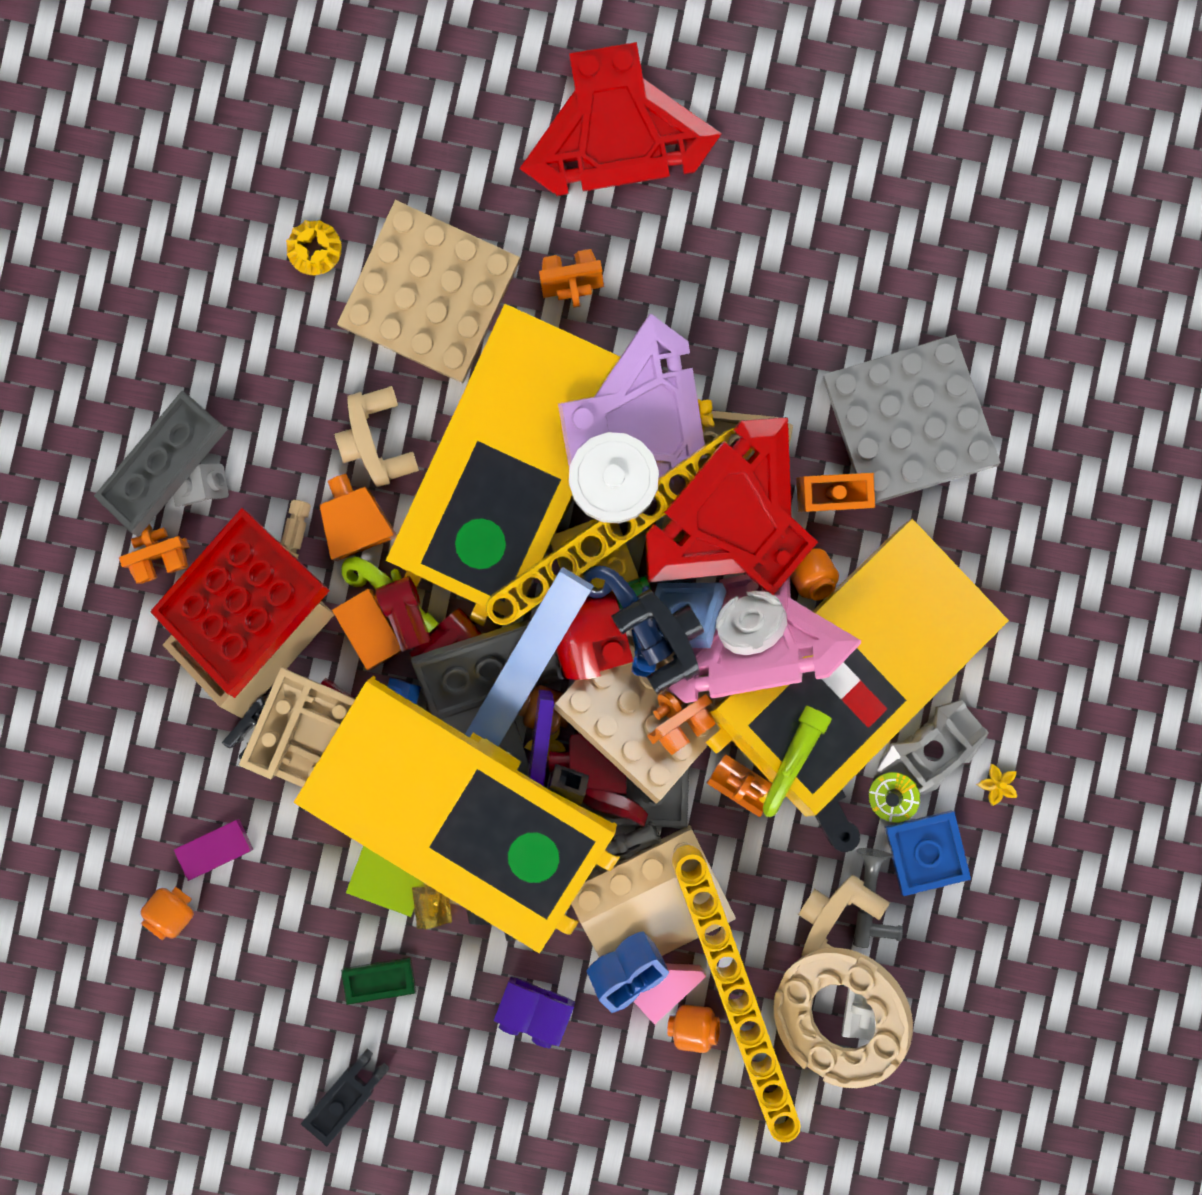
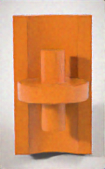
M591 249L578 251L574 254L576 264L562 267L561 257L557 255L544 257L542 271H539L543 298L557 296L558 300L572 298L573 308L580 307V296L591 295V289L604 287L601 261H596Z
M149 524L139 537L131 539L134 548L143 545L146 548L120 556L121 566L129 568L137 584H143L157 578L152 561L163 558L167 573L188 568L185 549L190 547L187 539H181L180 536L158 543L157 540L168 537L167 531L164 527L153 530Z
M668 691L662 692L657 697L660 707L654 710L653 713L658 720L664 716H667L669 720L658 726L647 737L652 744L660 741L665 749L673 755L690 743L679 727L680 725L687 722L697 737L716 725L711 713L706 708L712 701L705 694L682 710L681 705L685 702L676 696L674 697Z
M727 754L723 755L706 782L758 817H761L763 814L764 805L759 798L765 795L772 785L771 782Z

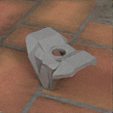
M963 700L935 707V716L927 721L924 727L919 728L914 733V736L910 735L903 742L890 744L877 769L882 775L888 772H899L910 777L916 783L920 796L938 789L944 778L961 764L970 763L989 732L973 716ZM933 740L938 741L943 747V755L936 761H930L924 755V746Z

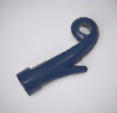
M593 566L586 570L581 577L590 584H592V579L594 578L605 580L602 588H592L588 595L592 598H602L613 590L623 608L638 600L636 593L624 578L615 570L606 566ZM644 586L642 593L650 589L649 586ZM649 618L633 628L642 647L641 653L649 666L659 663L673 653L666 639L662 636L655 620L651 621Z

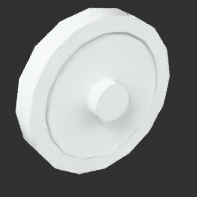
M607 432L590 438L577 450L570 464L569 486L574 501L586 515L601 522L622 523L637 518L650 506L658 490L659 470L654 455L642 441L626 433Z

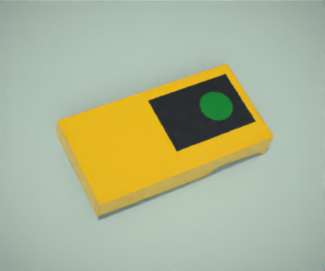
M504 304L386 561L407 571L404 577L410 576L416 589L421 578L475 602L476 605L471 613L470 620L484 626L488 616L486 612L488 599L492 594L544 559L561 520H564L574 499L569 486L570 471L558 404L594 397L620 359V356ZM530 577L523 582L522 591L526 597L535 577ZM500 598L494 602L492 610L508 617L512 612V603L509 599Z
M373 675L362 687L293 803L539 954L555 929L571 935L579 920L571 919L565 913L596 864L611 871L620 856H615L605 850L615 835L617 824L550 791L518 771L517 769L521 761L474 732L468 737L375 680L376 677Z

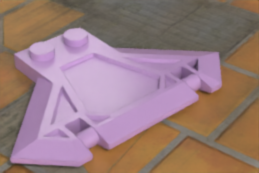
M648 315L594 397L558 404L569 471L570 464L577 450L590 438L607 432L626 433L642 441L654 455L659 470V477L705 445L693 368L682 369L680 355L690 353L689 343L654 315ZM666 358L668 372L662 373L660 359ZM702 455L700 459L707 458V455ZM674 475L670 479L669 488L674 494L679 495L686 486V482L681 476Z

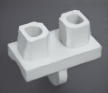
M848 987L841 1035L847 1038H860L871 1041L876 1028L874 1011L870 1004H867L865 997L854 993Z

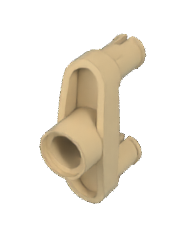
M392 386L364 395L361 392L349 395L348 410L352 429L334 434L343 463L361 458L376 487L390 484L389 480L419 471L413 452L383 460L382 457L378 458L366 419L369 418V414L398 406Z
M853 874L843 882L831 898H828L814 888L798 914L813 924L802 956L815 950L834 948L827 944L828 939L826 937L847 904L851 905L853 903L880 920L890 902L863 886L865 882Z

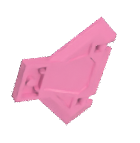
M747 574L719 580V583H723L726 589L722 608L729 600L736 596L740 599L748 596L746 592L764 591ZM789 576L774 594L787 613V626L783 636L772 647L761 653L751 655L735 654L724 647L716 629L711 648H692L700 673L688 681L684 678L666 690L683 702L689 703L697 701L698 693L709 690L710 697L717 698L802 682V674L815 671L816 679L827 678L861 644V640L792 600Z

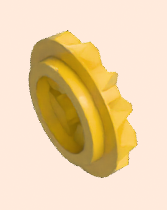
M305 220L299 226L293 227L292 233L286 240L287 256L290 262L298 271L304 274H324L330 271L339 261L342 249L341 240L334 228L321 220ZM316 235L318 244L327 250H316L310 260L308 249L303 247L301 243H311Z

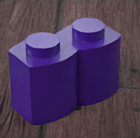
M510 977L494 1021L500 1024L499 1029L511 1035H518L519 1032L526 1033L532 1037L531 1041L536 1045L551 1048L552 1045H560L574 1009L575 1001L558 993L542 989L527 981Z

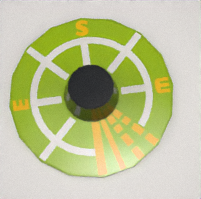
M888 772L880 775L872 783L869 790V802L873 811L881 819L888 822L901 823L909 820L917 812L920 805V792L916 783L910 777L899 772Z

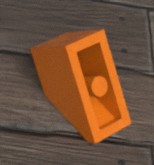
M874 473L796 477L798 512L875 508Z

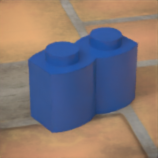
M644 931L626 938L615 951L599 957L586 971L598 1000L611 1013L629 1006L640 993L656 987L669 974L656 944Z

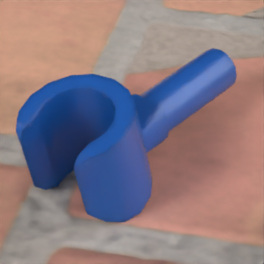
M632 629L635 656L631 670L637 676L646 677L655 671L656 664L648 665L641 653L642 647Z

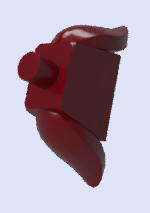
M576 730L575 734L570 736V751L549 752V773L553 771L555 764H559L589 775L586 794L582 801L586 806L604 813L631 819L641 826H645L648 813L641 805L625 797L626 775L581 733Z

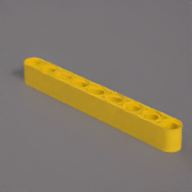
M734 428L721 433L658 478V490L654 496L657 502V509L654 514L648 516L642 512L637 518L628 520V530L622 536H617L612 532L611 523L596 521L492 594L486 603V612L489 618L496 624L508 625L541 603L556 578L552 571V563L556 558H567L570 562V572L579 576L666 515L663 512L678 496L669 488L670 479L674 475H679L685 480L687 485L700 470L698 467L700 457L702 455L711 456L723 441L727 443L731 435H737L733 430ZM750 448L747 451V453L743 456V458L745 459L746 457H748L752 453L753 449ZM588 536L595 537L599 542V551L592 557L586 556L581 550V543ZM530 577H535L541 583V592L536 597H526L522 591L523 582ZM506 598L511 601L512 612L508 617L499 618L494 615L492 607L496 600Z
M691 845L681 846L673 854L672 866L762 1114L772 1137L779 1142H790L800 1132V1121L708 865L698 848ZM686 860H697L698 866L694 870L689 872L681 870V866ZM700 892H708L710 894L709 899L702 904L693 902L695 895ZM717 924L722 926L716 935L709 936L705 934L706 929L711 925ZM721 958H733L729 966L723 968L717 966ZM733 990H744L743 995L738 999L728 998ZM747 1021L756 1022L752 1029L740 1030L743 1023ZM758 1053L767 1054L762 1061H752V1058ZM769 1085H778L776 1090L771 1093L763 1092ZM789 1116L786 1122L781 1124L775 1123L779 1117Z

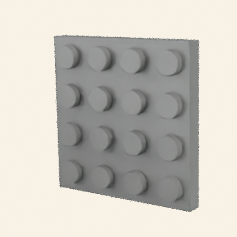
M956 334L827 373L823 376V381L854 473H874L875 503L997 467L1001 463Z

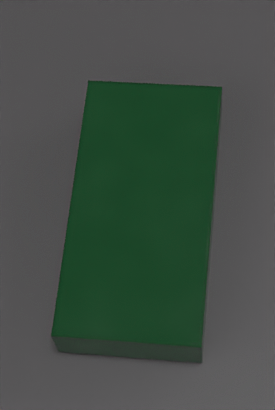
M411 957L347 967L341 970L346 1005L416 993Z

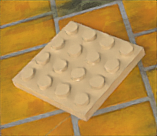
M395 200L337 325L463 384L521 259L519 256Z
M630 629L626 632V635L630 646L631 654L634 659L635 648L631 632L632 629ZM674 653L656 663L655 670L669 663L673 659ZM632 662L600 671L601 676L576 680L554 704V709L655 803H658L708 746L705 742L720 729L717 725L718 723H716V725L697 737L688 723H683L679 727L690 743L671 755L660 741L652 744L647 737L648 734L669 720V718L664 716L658 720L654 716L653 711L660 707L658 695L646 677L637 676L632 673ZM709 690L698 693V699L707 694L712 701L706 707L709 711L725 697L711 698ZM693 702L683 703L681 705L682 710Z

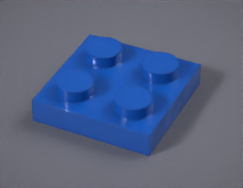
M950 810L885 827L901 895L907 896L971 880L954 811Z

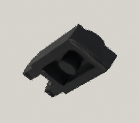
M368 1048L350 1069L347 1068L301 1122V1125L326 1147L372 1095L373 1088L390 1068L385 1063L378 1066L367 1083L359 1078L356 1074L369 1063L373 1055Z

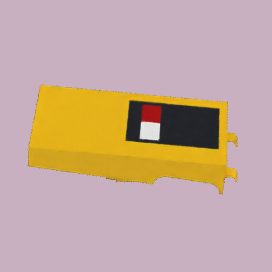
M913 519L900 526L830 596L813 610L814 613L861 640V644L829 677L816 679L815 671L802 674V682L728 695L709 711L720 729L705 743L717 754L732 740L771 783H773L800 725L798 720L805 707L810 706L832 718L825 734L821 733L785 796L805 817L817 815L1009 621ZM768 792L759 798V800L763 804L765 802Z

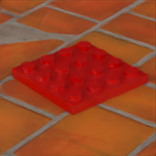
M241 508L150 612L228 695L236 698L330 590L249 512Z

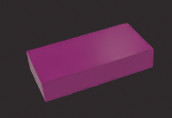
M237 819L174 849V852L187 880L190 881L254 849L240 819Z

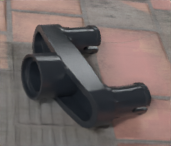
M648 589L637 596V601L611 615V618L621 634L649 618L651 621L655 620L674 653L672 661L646 676L658 695L685 678L688 681L700 673L689 641L704 633V629L688 604L671 613L664 603Z

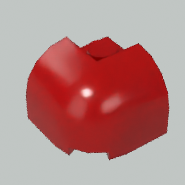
M613 590L602 598L587 597L557 647L556 653L560 667L567 679L582 680L601 676L600 671L634 662L626 632L621 634L611 618V615L620 611Z

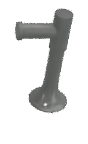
M858 848L856 851L862 855L865 864V883L863 886L875 893L879 870L883 862L888 858H892L893 855L878 849ZM861 908L858 910L854 946L868 948L870 936L896 939V941L902 940L903 927L901 925L872 923V915Z

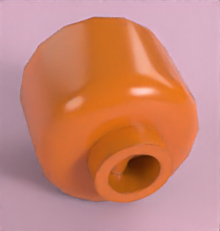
M814 548L790 575V579L801 597L816 601L825 599L835 591L839 580V572L825 550Z
M176 886L172 891L166 888H159L142 907L140 914L144 920L140 924L162 941L165 937L176 938L194 916L192 908L188 905L192 899Z
M681 1005L676 1015H670L667 1034L673 1037L674 1044L678 1050L707 1053L712 1045L717 1046L720 1018L715 1017L713 1010L709 1007Z

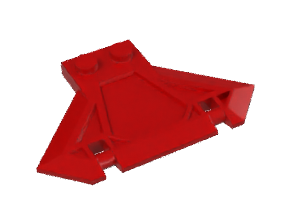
M637 42L569 53L575 90L519 169L556 196L569 194L567 184L581 182L582 191L585 192L670 177L668 166L682 164L683 174H690L697 171L722 133L643 78ZM678 144V151L666 153L665 146ZM577 161L578 168L564 169V163Z
M788 417L741 420L733 430L740 439L735 445L731 447L723 441L663 512L671 519L666 527L661 530L653 524L647 531L648 582L745 573L765 592L774 595L818 543L791 515ZM752 448L755 453L746 461L743 456ZM683 530L686 535L677 544L674 538Z

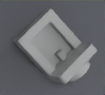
M199 464L173 495L175 507L187 506L209 499L227 498L229 493L224 466L222 464Z

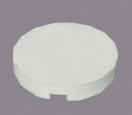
M756 590L746 592L748 596L740 599L736 596L729 600L720 610L716 619V629L726 649L735 654L742 655L761 653L772 647L783 636L787 626V613L779 599L769 592Z

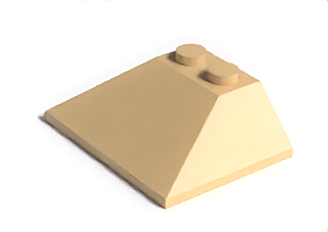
M281 667L238 766L269 779L277 776L303 787L355 699Z

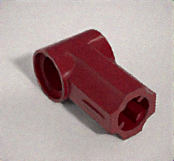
M410 576L376 588L378 603L383 614L390 619L401 651L431 641L419 609L421 604L419 594Z
M458 608L436 627L437 630L430 635L431 641L416 646L410 652V655L414 657L481 635L482 633L463 610Z

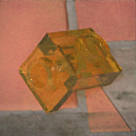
M427 884L412 887L417 929H429L452 923L450 898Z

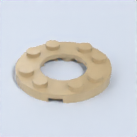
M824 948L812 951L798 959L785 972L779 989L775 993V1024L785 1048L803 1069L806 1067L810 1068L815 1073L824 1077L823 1081L844 1088H863L875 1085L888 1078L898 1068L908 1053L913 1035V1019L908 1000L895 978L883 966L864 954L843 948ZM828 985H845L854 993L860 994L867 999V1004H870L874 1011L876 1021L874 1036L868 1044L859 1048H843L831 1043L820 1033L814 1023L812 1014L813 999L820 989Z

